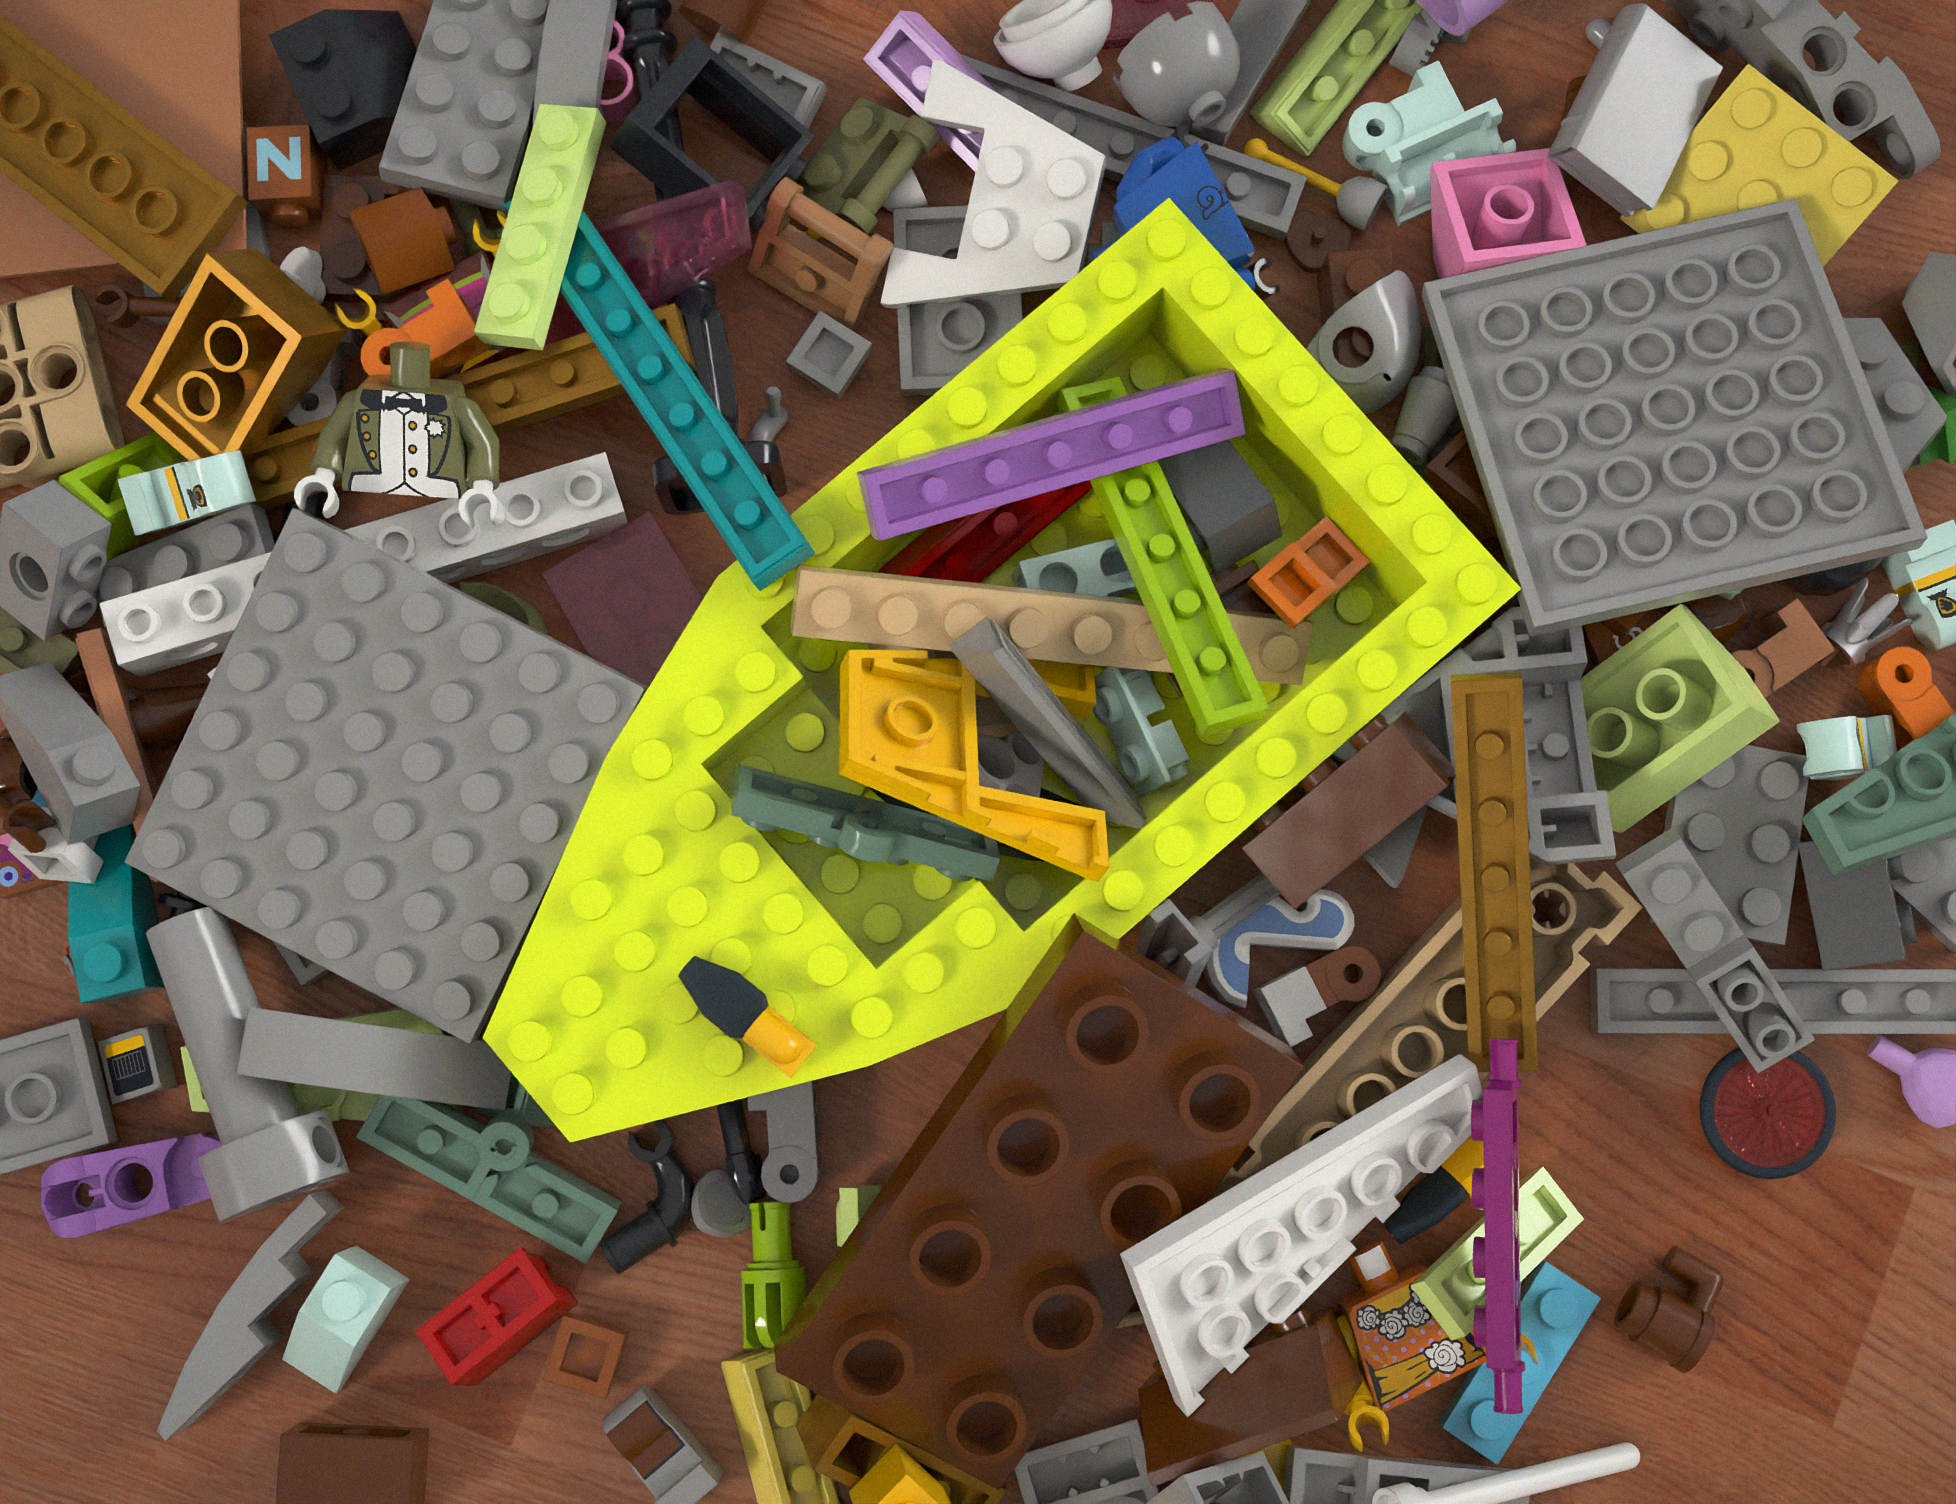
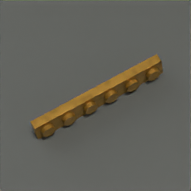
M1522 672L1451 675L1469 1061L1476 1065L1477 1072H1490L1489 1039H1518V1072L1538 1071Z

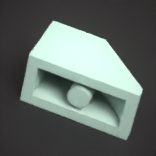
M357 1245L335 1253L298 1312L282 1360L332 1392L339 1393L410 1279Z

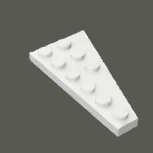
M1461 1054L1456 1055L1120 1253L1174 1402L1187 1417L1205 1401L1199 1392L1224 1367L1232 1374L1249 1357L1244 1347L1269 1322L1283 1323L1356 1250L1350 1241L1374 1217L1383 1223L1400 1206L1395 1196L1420 1171L1433 1174L1472 1135V1101L1483 1100V1091L1475 1064Z

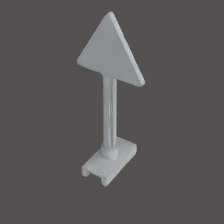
M1298 783L1302 790L1305 793H1307L1306 790L1300 785V783ZM1426 804L1362 855L1390 887L1397 888L1404 878L1428 808ZM1262 872L1201 917L1193 915L1188 920L1172 901L1168 899L1148 914L1135 951L1193 987H1196L1212 951L1218 946L1217 940L1281 893Z

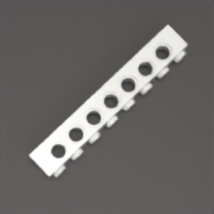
M606 452L500 483L499 487L493 491V494L504 506L506 516L504 522L497 527L490 519L491 503H484L476 508L473 516L475 527L472 529L459 514L458 506L460 499L449 498L343 531L448 584L629 529V524ZM271 552L99 603L117 664L142 677L224 652Z

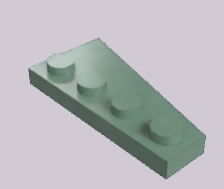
M1956 713L1945 719L1939 726L1921 738L1918 737L1900 749L1893 757L1878 767H1873L1812 808L1802 818L1805 827L1833 877L1956 836Z

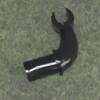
M662 1120L653 1121L661 1134V1140L655 1147V1151L644 1149L634 1132L630 1131L628 1134V1146L631 1153L637 1159L648 1162L652 1167L657 1179L658 1196L654 1201L650 1200L646 1203L647 1211L599 1242L602 1252L617 1274H621L667 1243L671 1247L678 1245L677 1238L687 1227L692 1214L691 1196L694 1188L693 1179L686 1164L674 1148L675 1135L672 1128Z

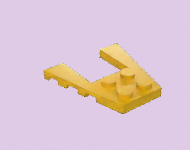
M848 650L840 665L839 775L1089 880L1098 882L1109 869L1105 811L979 786L976 695L991 698V696L958 658H928V650ZM1026 659L1073 716L1087 718L1096 705L1093 665Z

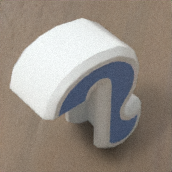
M1320 889L1300 905L1301 907L1298 912L1277 896L1217 940L1218 946L1212 951L1203 970L1206 983L1220 1001L1238 1008H1246L1250 945L1320 951L1338 950L1351 936L1355 926L1354 914L1349 903L1341 895L1331 890Z

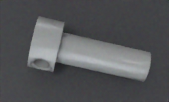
M204 907L175 916L151 927L146 932V936L222 1145L197 1158L220 1224L281 1204L349 1174L348 1165L327 1110L300 1116L288 1082L236 1074L248 1007L260 1008L227 916L211 907Z

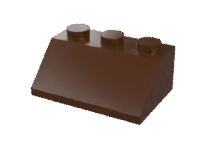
M1300 1305L1283 1323H1271L1272 1328L1259 1332L1244 1347L1249 1357L1232 1374L1224 1367L1199 1392L1205 1401L1189 1417L1174 1402L1159 1359L1153 1363L1155 1372L1138 1389L1147 1475L1153 1487L1177 1479L1182 1475L1220 1464L1339 1422L1361 1386L1363 1379L1331 1306L1310 1313L1307 1305Z

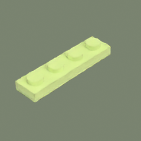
M549 104L539 105L474 329V333L484 344L543 350L607 123L598 108Z

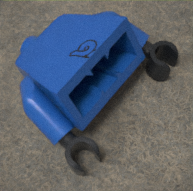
M1183 121L1170 137H1166L1136 153L1116 189L1117 204L1113 207L1112 215L1114 224L1122 237L1167 198H1170L1263 301L1280 291L1279 285L1267 287L1261 282L1259 273L1272 266L1271 261L1268 258H1262L1243 268L1244 265L1250 263L1255 248L1204 155L1209 148L1208 144L1204 143L1200 147L1198 142L1189 145L1184 137L1192 129L1193 125L1189 121ZM1117 240L1091 253L1093 261Z

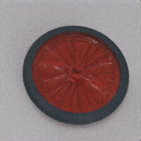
M1736 1048L1722 1057L1713 1066L1701 1090L1699 1104L1700 1120L1708 1143L1726 1164L1745 1175L1760 1179H1780L1798 1174L1819 1159L1832 1138L1836 1122V1104L1831 1086L1817 1064L1798 1050L1762 1072L1757 1073L1741 1048Z

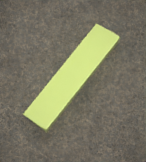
M1338 0L1249 114L1258 124L1303 157L1309 156L1401 39L1414 14H1419L1422 7L1415 0Z

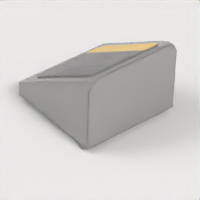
M148 1025L98 1042L112 1104L122 1103L178 1087L164 1025Z

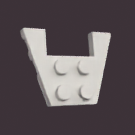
M933 60L921 117L928 123L983 133L984 136L957 258L949 259L893 247L880 303L884 307L897 309L908 307L910 304L934 301L944 303L960 301L965 297L997 293L999 295L1063 287L1083 270L1107 162L1105 155L943 61Z

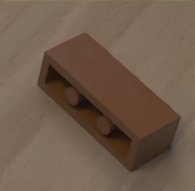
M1406 712L1402 713L1390 724L1379 715L1349 741L1357 752L1339 767L1329 757L1299 782L1307 792L1291 807H1288L1282 799L1278 800L1251 824L1258 834L1242 849L1294 910L1444 790L1455 778V768Z

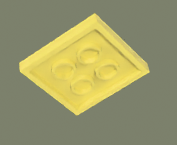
M1747 64L1692 130L1655 208L1650 211L1644 208L1634 210L1632 216L1625 217L1622 215L1619 219L1638 234L1796 198L1822 267H1824L1898 183V180L1754 67Z

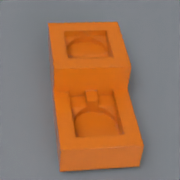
M1326 516L1296 543L1292 541L1254 574L1247 584L1291 629H1294L1358 576L1370 563V560Z

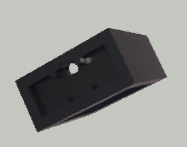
M695 36L626 117L609 148L730 245L744 226L753 233L758 230L766 219L764 214L770 199L768 195L783 178L788 177L795 182L809 164L800 154L814 137V134ZM687 93L772 162V165L743 201L657 132L658 128Z

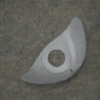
M1396 270L1360 292L1326 321L1306 349L1364 414L1375 412L1391 402L1407 385L1418 363L1421 343L1420 315L1414 287L1410 279L1403 271ZM1349 327H1360L1367 331L1372 337L1374 344L1373 354L1369 361L1356 368H1349L1339 364L1334 358L1332 351L1333 341L1337 334ZM1383 374H1388L1391 380L1387 381Z

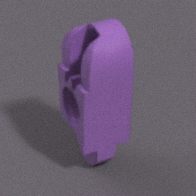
M211 1131L63 1159L48 1166L41 1176V1207L51 1232L54 1231L61 1238H77L211 1199L197 1158L222 1146L219 1136H212ZM140 1164L145 1166L153 1177V1187L147 1197L141 1196L133 1184L134 1173ZM84 1183L89 1184L93 1188L88 1190L89 1196H94L93 1203L90 1206L84 1205L79 1198V1191Z

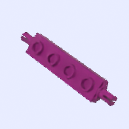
M1492 1038L1489 1039L1490 1079L1487 1080V1087L1483 1089V1100H1473L1471 1106L1472 1140L1483 1141L1484 1168L1473 1169L1472 1204L1473 1209L1484 1210L1485 1237L1475 1236L1473 1241V1274L1475 1278H1485L1486 1305H1475L1473 1331L1475 1347H1486V1368H1491L1494 1371L1493 1411L1502 1414L1523 1413L1522 1372L1525 1371V1362L1521 1361L1518 1088H1521V1080H1518L1517 1067L1518 1039Z

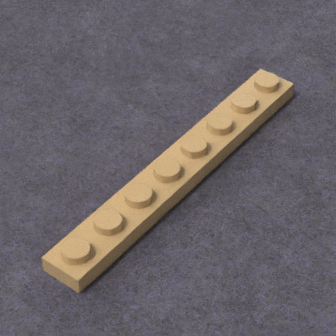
M807 565L797 566L790 623L792 636L952 651L950 645L954 640L988 617L989 620L993 619L1025 659L1174 673L1142 600ZM1225 609L1257 681L1302 685L1313 622L1306 619L1297 627L1291 629L1277 614Z

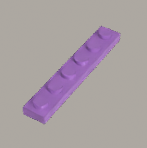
M1226 368L1214 370L858 471L857 476L871 535L878 541L1245 435L1235 371Z

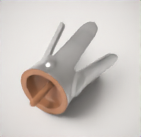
M1866 577L1862 579L1855 587L1836 619L1822 626L1821 631L1835 651L1820 661V665L1825 666L1830 660H1833L1846 669H1854L1857 664L1864 661L1865 653L1870 648L1912 624L1913 621L1911 619H1905L1892 626L1893 620L1887 617L1899 602L1898 595L1895 593L1884 595L1856 618L1864 605V592L1868 586V579Z

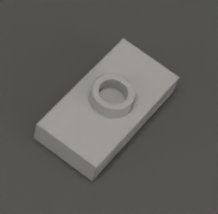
M717 32L710 48L809 129L828 92L825 82Z

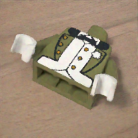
M413 341L394 342L390 344V375H370L358 389L345 393L322 427L310 464V470L314 475L305 477L298 482L294 490V499L298 508L304 511L306 499L312 492L324 491L328 493V498L323 507V515L325 518H330L339 509V498L333 487V482L342 479V490L460 499L458 506L459 514L472 529L475 527L473 516L476 508L481 504L491 503L490 519L497 527L504 522L506 516L504 506L493 494V491L499 487V437L477 402L466 398L462 382L430 378V345Z

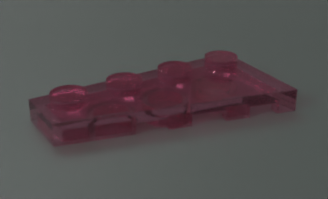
M731 180L592 223L651 310L752 249L744 185ZM560 291L544 346L587 332Z

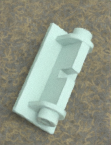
M1108 667L1095 676L1096 705L1092 709L1098 721L1106 726L1118 752L1117 759L1120 770L1124 777L1133 783L1139 798L1166 783H1172L1190 774L1185 762L1190 760V757L1186 753L1171 719L1154 727H1151L1147 716L1165 708L1149 675V671Z

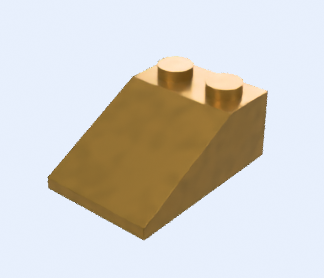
M249 248L206 253L126 406L188 461L241 450L245 463L264 439L273 432L320 379L348 328L258 249Z

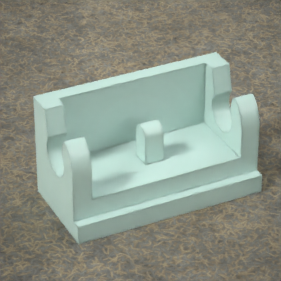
M1496 98L1383 149L1374 167L1372 176L1375 180L1388 186L1384 199L1398 227L1431 212L1430 169L1432 162L1516 152L1514 139L1503 143L1499 137L1497 125L1501 123L1503 111Z

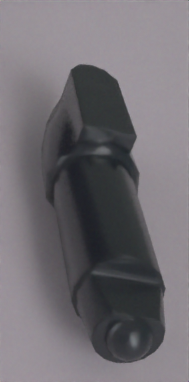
M738 1099L719 1104L716 1107L726 1151L725 1162L729 1178L740 1201L743 1204L755 1202L756 1199L764 1198L767 1191L761 1179L760 1154L755 1155L754 1151H751L742 1102Z

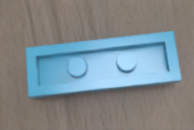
M1542 1260L1532 1270L1521 1288V1334L1526 1335L1532 1341L1538 1356V1364L1536 1365L1531 1360L1529 1354L1521 1350V1361L1525 1362V1371L1522 1372L1523 1413L1502 1414L1493 1411L1494 1371L1491 1368H1486V1362L1470 1369L1437 1424L1498 1465L1601 1298L1548 1262Z

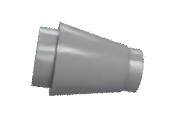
M1427 366L1422 369L1419 376H1414L1409 380L1391 444L1410 464H1423L1426 456L1430 454L1459 417L1444 369Z

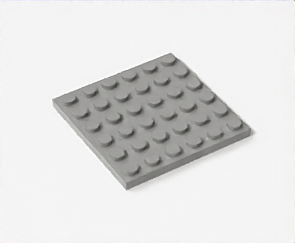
M1796 198L1424 283L1421 297L1510 576L1521 588L1516 595L1530 637L1916 550L1927 540L1928 537Z
M292 508L125 859V863L471 1044L478 1040L515 965L604 759L649 687L306 511Z

